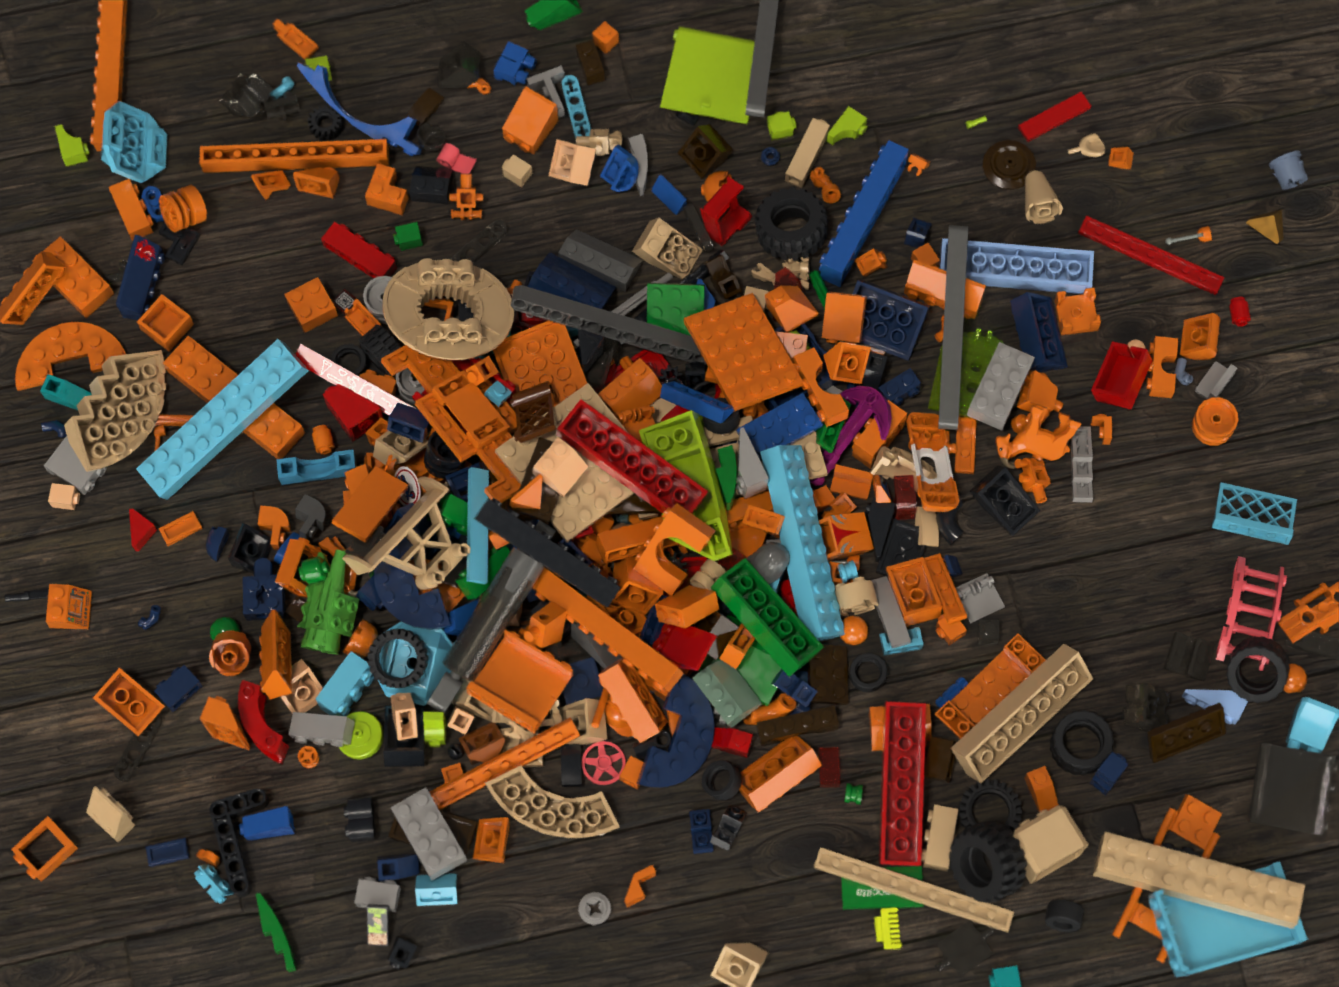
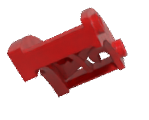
M242 680L238 693V710L242 724L257 748L269 759L282 765L289 745L283 743L282 735L273 731L266 724L265 705L267 696L262 694L259 685Z

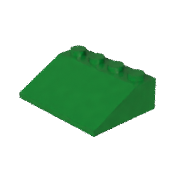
M727 615L726 618L733 622L735 625H737L739 628L741 622L738 619L730 615ZM755 639L737 667V671L762 704L768 706L778 690L771 683L781 670V667ZM707 654L699 671L721 660V655L716 660Z

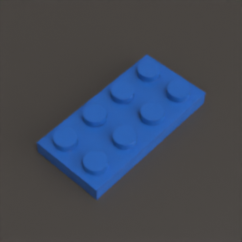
M802 393L740 428L744 427L760 461H762L760 451L778 445H791L822 428L823 424ZM738 428V429L736 430V432H737L738 435H739V432H740V428Z

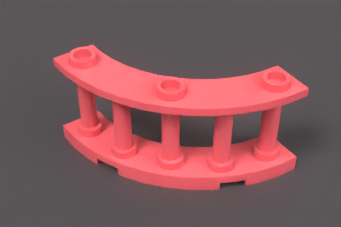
M1238 556L1232 578L1231 589H1233L1232 597L1229 598L1226 615H1228L1226 620L1227 627L1223 626L1216 650V660L1224 661L1226 654L1229 655L1235 649V646L1229 643L1232 633L1238 632L1254 637L1262 636L1272 639L1276 621H1280L1282 610H1279L1282 587L1285 586L1287 575H1284V567H1280L1278 575L1248 568L1245 565L1246 558ZM1246 576L1274 582L1275 590L1249 584L1243 579ZM1249 591L1273 597L1272 610L1243 603L1240 600L1241 592ZM1245 611L1269 617L1270 621L1267 632L1238 625V622H1235L1237 612ZM1261 655L1247 657L1259 660L1260 671H1263L1264 665H1268L1270 659Z

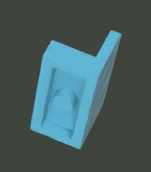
M443 874L433 881L429 875L416 876L415 892L417 906L457 904V874Z

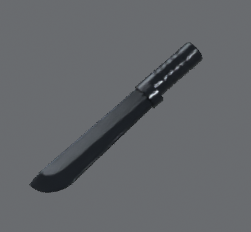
M49 588L24 591V593L5 594V602L48 598Z

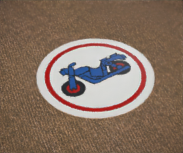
M402 466L397 469L394 477L408 484V489L399 499L401 504L406 506L410 503L415 504L420 499L421 490L415 473L410 468Z

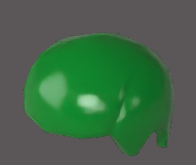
M230 617L218 618L211 625L210 637L214 641L216 635L224 631L240 632V625L235 619Z

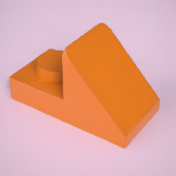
M282 170L252 174L251 176L265 200L269 198L273 191L287 190L290 187V183Z

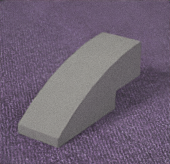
M643 134L628 138L630 151L637 159L639 165L635 184L639 195L643 196L647 184L648 159Z

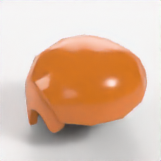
M854 615L846 617L842 621L845 635L840 636V638L846 644L852 646L863 643L868 636V626L865 620Z
M1289 664V674L1283 690L1289 694L1300 693L1307 685V674L1299 665Z

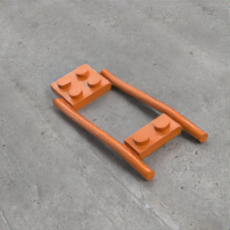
M1186 794L1177 811L1169 808L1160 825L1153 845L1161 846L1166 832L1169 830L1203 849L1204 852L1201 857L1210 859L1220 838V835L1213 831L1222 813ZM1134 888L1131 898L1112 933L1116 938H1120L1129 921L1162 940L1153 910L1138 903L1143 889ZM1164 945L1156 959L1161 963H1164L1168 955Z

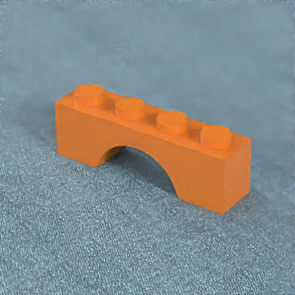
M811 348L794 355L793 364L803 380V386L801 387L803 390H807L809 401L812 406L817 408V415L820 421H824L826 427L848 419L849 409L840 394L827 393L817 384L816 378L822 372L823 362L816 349Z

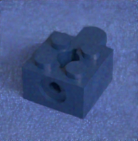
M266 558L255 561L254 576L243 577V615L247 621L266 620L271 610L276 609L281 619L286 618L285 588L275 583L277 575H273V565Z

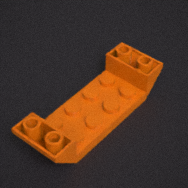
M1017 634L1004 646L1003 651L951 701L948 700L935 715L961 739L1046 660L1023 637Z

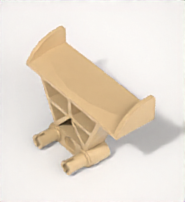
M419 477L417 479L418 483L427 492L363 559L353 555H345L342 559L357 575L373 571L383 561L415 575L416 585L421 590L434 588L442 583L441 581H444L447 574L464 556L470 553L469 545L465 543H451L437 506V502L449 491L448 487L432 478ZM428 513L432 525L419 537L413 528ZM436 533L439 542L428 540ZM404 537L413 544L400 559L388 555ZM424 547L441 549L426 565ZM413 556L415 566L407 563ZM439 562L442 564V571L438 569Z

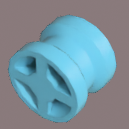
M853 560L849 561L848 564H838L842 583L858 577L857 568Z

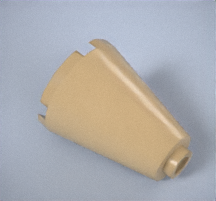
M1031 171L1025 177L1026 218L1029 222L1033 220L1035 224L1051 222L1055 219L1054 216L1062 213V203L1044 174L1040 171Z

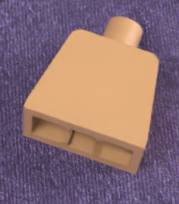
M396 693L392 695V717L397 739L404 740L418 737L416 712L411 693ZM402 718L408 719V723L402 724Z

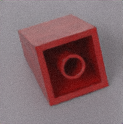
M340 384L330 386L323 394L327 408L352 442L366 434L380 418H383L381 409L377 404Z

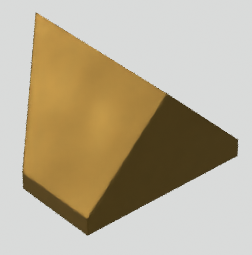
M1282 209L1254 216L1246 222V224L1276 244L1280 243L1283 239Z

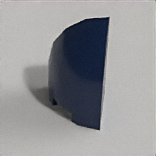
M213 526L211 527L206 541L207 553L216 562H218L230 535L226 528L219 526L217 529Z

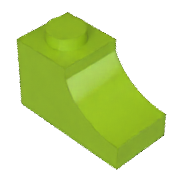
M848 107L828 132L827 142L834 145L843 138H854L856 140L859 135L862 136L868 127L866 126L867 118L851 107Z
M63 125L55 126L62 159L66 167L88 161L86 155L89 154L87 143H83L81 137L75 138L66 133Z
M423 712L425 743L433 748L446 745L447 721L444 712Z

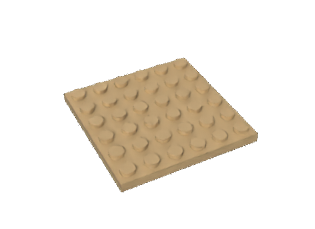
M589 383L554 407L556 428L560 426L579 400L582 399L627 432ZM557 430L522 443L515 441L513 436L495 449V453L521 484L539 437L554 442L558 438L556 436ZM577 452L588 468L564 497L559 496L550 519L552 525L567 543L634 494V492L579 452Z

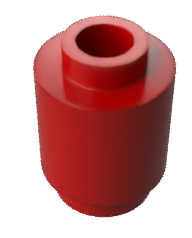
M1245 297L1231 299L1229 309L1232 323L1236 324V326L1247 325L1251 320Z

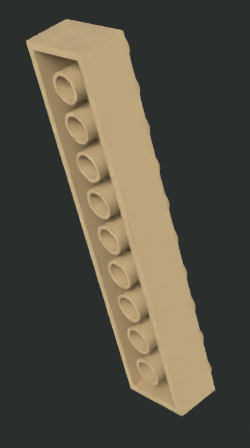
M1105 832L1101 837L1093 876L1152 892L1163 890V895L1291 929L1298 924L1305 885L1108 832Z

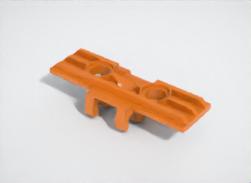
M1339 581L1329 588L1324 582L1321 583L1311 593L1301 599L1294 600L1296 609L1280 618V621L1277 623L1292 643L1297 642L1318 627H1320V634L1323 635L1328 632L1329 627L1337 622L1339 623V602L1334 598V594L1339 593ZM1322 594L1325 595V600L1312 608L1308 607V603ZM1302 616H1307L1311 622H1305Z

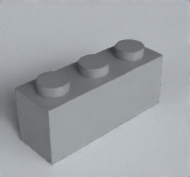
M293 712L289 736L294 738L295 742L301 744L311 741L316 745L323 746L325 743H331L332 746L343 747V744H351L355 722L346 716Z

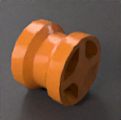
M305 746L299 750L298 759L304 768L312 769L318 765L319 755L315 748Z

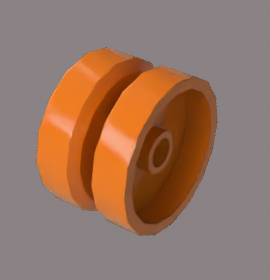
M1212 397L1204 400L1193 417L1192 431L1202 443L1210 446H1219L1227 442L1236 429L1238 412L1235 406L1226 399Z

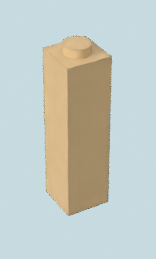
M812 119L786 171V182L800 188L803 187L830 130V125L826 121Z

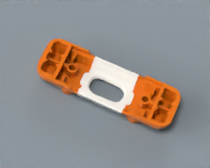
M910 413L906 419L909 434L908 447L912 451L918 482L917 495L921 498L922 508L925 511L949 512L958 506L959 496L948 454L946 430L938 429L939 415ZM922 457H930L934 460L937 478L929 479L924 476L921 466Z

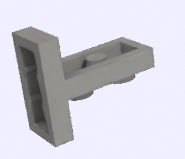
M562 66L527 78L528 88L533 91L542 89L545 98L549 97L550 101L557 104L558 118L565 116L564 107L553 84L563 80L564 71Z

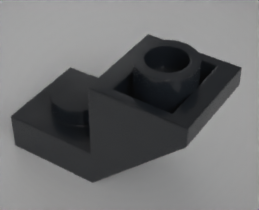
M729 804L710 842L728 851L747 816V812Z

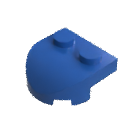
M620 145L614 147L600 177L612 185L610 189L613 191H627L634 186L639 172L638 161L632 154Z

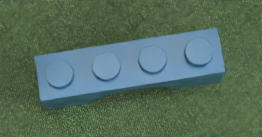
M354 450L334 452L326 458L317 460H303L297 457L276 459L278 478L281 485L346 477V471L357 467Z

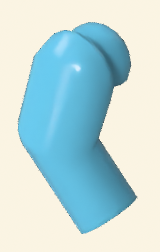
M284 77L282 79L283 84L270 92L274 100L293 88L294 81L290 77Z

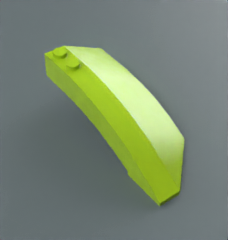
M691 410L639 430L642 443L708 491L705 500L693 514L716 530L708 544L699 553L681 539L675 537H668V539L713 561L733 555L723 496L699 414Z

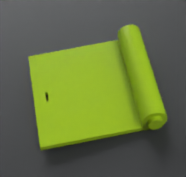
M681 26L678 30L675 29L673 37L675 46L660 108L747 124L749 116L745 115L755 41Z

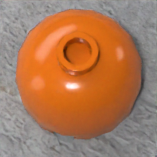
M717 171L706 178L705 184L701 186V193L705 196L707 202L724 183H727V176L732 178L731 174H728L729 171Z
M362 619L350 637L349 644H346L343 653L348 655L352 651L360 658L367 657L370 652V646L378 637V631L375 626Z

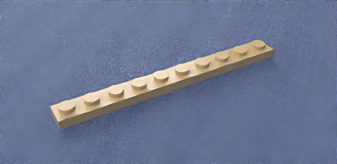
M821 847L814 868L1004 932H1008L1014 914L1013 911L989 903L974 900V898Z

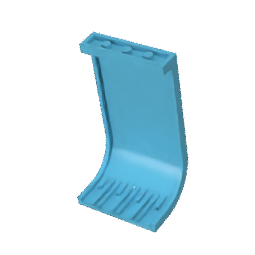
M1280 862L1253 870L1286 880ZM1163 890L1156 891L1148 897L1175 977L1195 974L1300 944L1307 940L1300 917L1298 924L1291 929L1162 895L1164 894Z

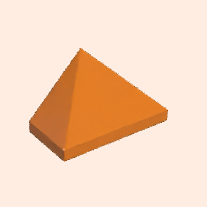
M541 474L510 499L509 505L512 508L540 509Z

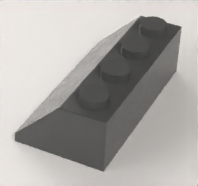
M577 229L566 238L558 253L560 258L624 292H627L643 263L642 259Z

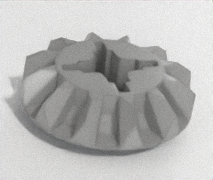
M593 892L581 899L579 914L586 923L592 925L602 924L609 918L611 905L606 896ZM600 902L598 909L601 913L595 912L591 915V908L588 904L595 906Z

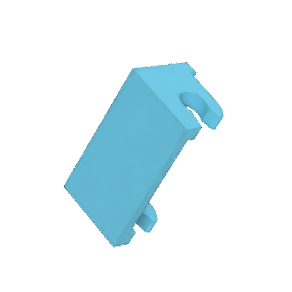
M920 627L907 630L911 644L893 649L891 648L887 633L879 634L883 656L921 650L923 648V640Z

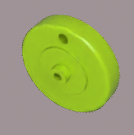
M358 711L347 715L346 717L355 722L351 744H343V747H339V749L352 759L361 760L373 756L380 749L384 740L382 724L375 716L368 712Z

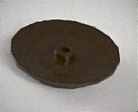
M1004 140L988 148L983 157L982 168L985 177L993 185L1001 189L1014 190L1025 186V177L1031 171L1036 170V160L1032 151L1026 145L1018 141Z

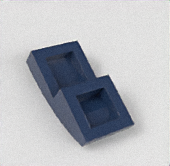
M782 669L771 683L806 708L818 692L794 674L788 677Z

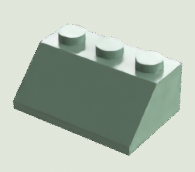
M722 660L708 665L692 678L730 728L734 727L762 705V702L737 669Z

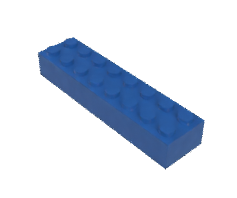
M888 140L886 146L882 145L880 148L878 161H873L870 175H866L862 182L863 188L861 192L857 191L855 194L853 207H848L844 223L840 222L836 232L838 234L836 238L832 237L830 240L828 253H824L820 259L819 271H821L820 276L823 280L838 287H841L906 167L909 149Z

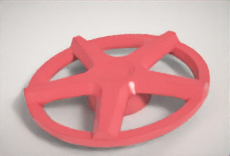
M600 741L590 745L585 750L581 760L582 771L586 778L598 785H609L619 780V776L626 765L623 751L616 744L608 741ZM604 745L614 747L618 750V753L611 756L606 755ZM598 746V757L586 758L587 753L593 747ZM622 758V768L618 774L612 767V763ZM585 763L596 766L593 778L587 773ZM604 771L614 777L609 781H598Z

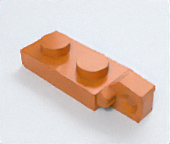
M279 19L273 23L274 29L278 32L277 36L304 60L309 59L319 49L315 42L292 23L285 25Z

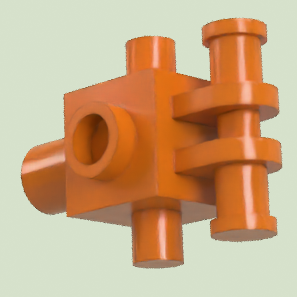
M460 174L461 187H457V194H449V201H457V208H461V210L451 209V219L461 218V220H464V217H469V220H472V218L482 219V209L472 210V208H476V201H483V194H476V187H472V174Z
M1035 458L1016 459L1015 467L1022 468L1023 470L1019 474V481L1024 491L1033 492L1035 501L1038 504L1047 501L1044 488L1051 483L1044 467V461H1037Z

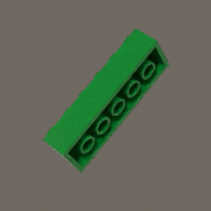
M746 558L721 575L710 587L713 591H716L717 596L788 677L814 658L824 647Z

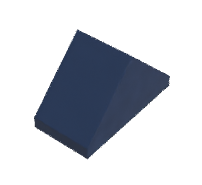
M913 218L906 233L905 244L915 248L923 246L931 223Z

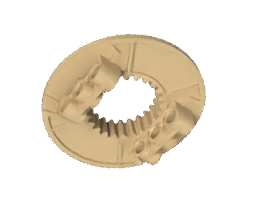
M426 258L422 259L419 263L404 267L387 284L382 301L385 321L400 341L419 353L447 360L470 359L492 351L508 336L514 319L511 296L504 285L490 272L473 266V262L468 259L457 262L450 259L432 260ZM436 296L439 299H442L443 296L447 299L453 297L455 301L460 299L462 304L467 303L466 307L471 308L474 318L466 319L464 322L457 318H449L445 321L435 317L424 319L421 307L424 306V302H429V298L435 300Z

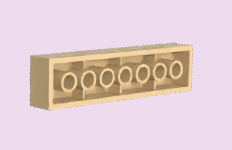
M1063 644L951 747L966 775L982 783L1093 680L1078 651Z

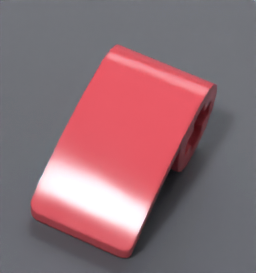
M445 143L436 159L442 166L453 169V171L461 174L470 173L476 163V159L460 154L459 149L449 143Z

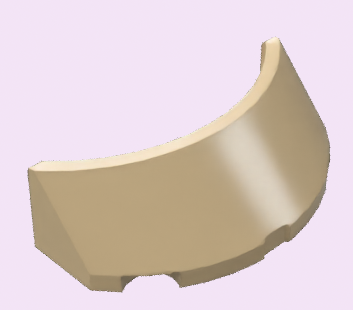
M886 446L881 447L870 473L893 478L917 492L918 482L912 454L896 447L892 449ZM921 459L924 476L929 479L937 478L934 468Z

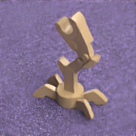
M800 257V266H790L787 263H782L783 269L777 273L771 272L762 263H758L757 267L760 271L752 270L751 273L754 278L764 282L770 281L773 285L779 283L780 279L787 274L801 273L799 275L801 279L800 284L808 290L810 258L806 257L803 259V257Z
M559 700L555 702L549 711V719L543 720L540 727L550 725L553 727L562 722L560 711L557 708ZM513 721L506 723L511 726V732H502L504 736L515 740H528L534 735V733L529 730L525 731Z

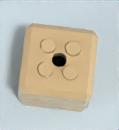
M1058 805L1049 811L1045 809L1038 813L1035 819L1031 821L1027 819L1019 824L1020 827L1013 832V836L1020 841L1021 844L1019 845L1025 852L1024 859L1027 861V866L1025 867V870H1027L1026 877L1030 884L1075 860L1083 854L1088 846L1087 841L1066 807Z

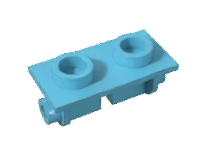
M209 864L198 866L199 869L194 873L195 879L204 889L209 885L212 886L207 893L215 902L221 904L226 900L224 896L234 894L230 889V885L219 877L217 870Z

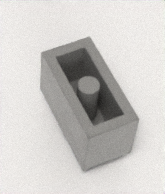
M365 877L364 880L359 879L354 902L357 907L367 908L368 904L389 905V912L396 913L401 889L399 885H396L395 881L385 880L384 883L376 882L377 879Z

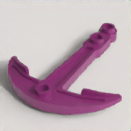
M857 386L840 393L851 405H856V402L859 405L841 429L833 452L829 453L825 450L822 454L827 473L835 468L842 452L872 413L876 414L874 418L878 425L881 439L886 440L892 420L891 408L885 396L876 389ZM825 477L809 481L815 486H820L824 483Z

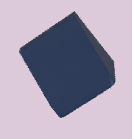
M945 555L943 561L950 577L954 578L962 575L958 559L955 556Z

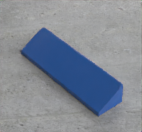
M672 381L662 384L660 393L662 399L687 410H692L717 423H723L734 411L731 405L678 382Z

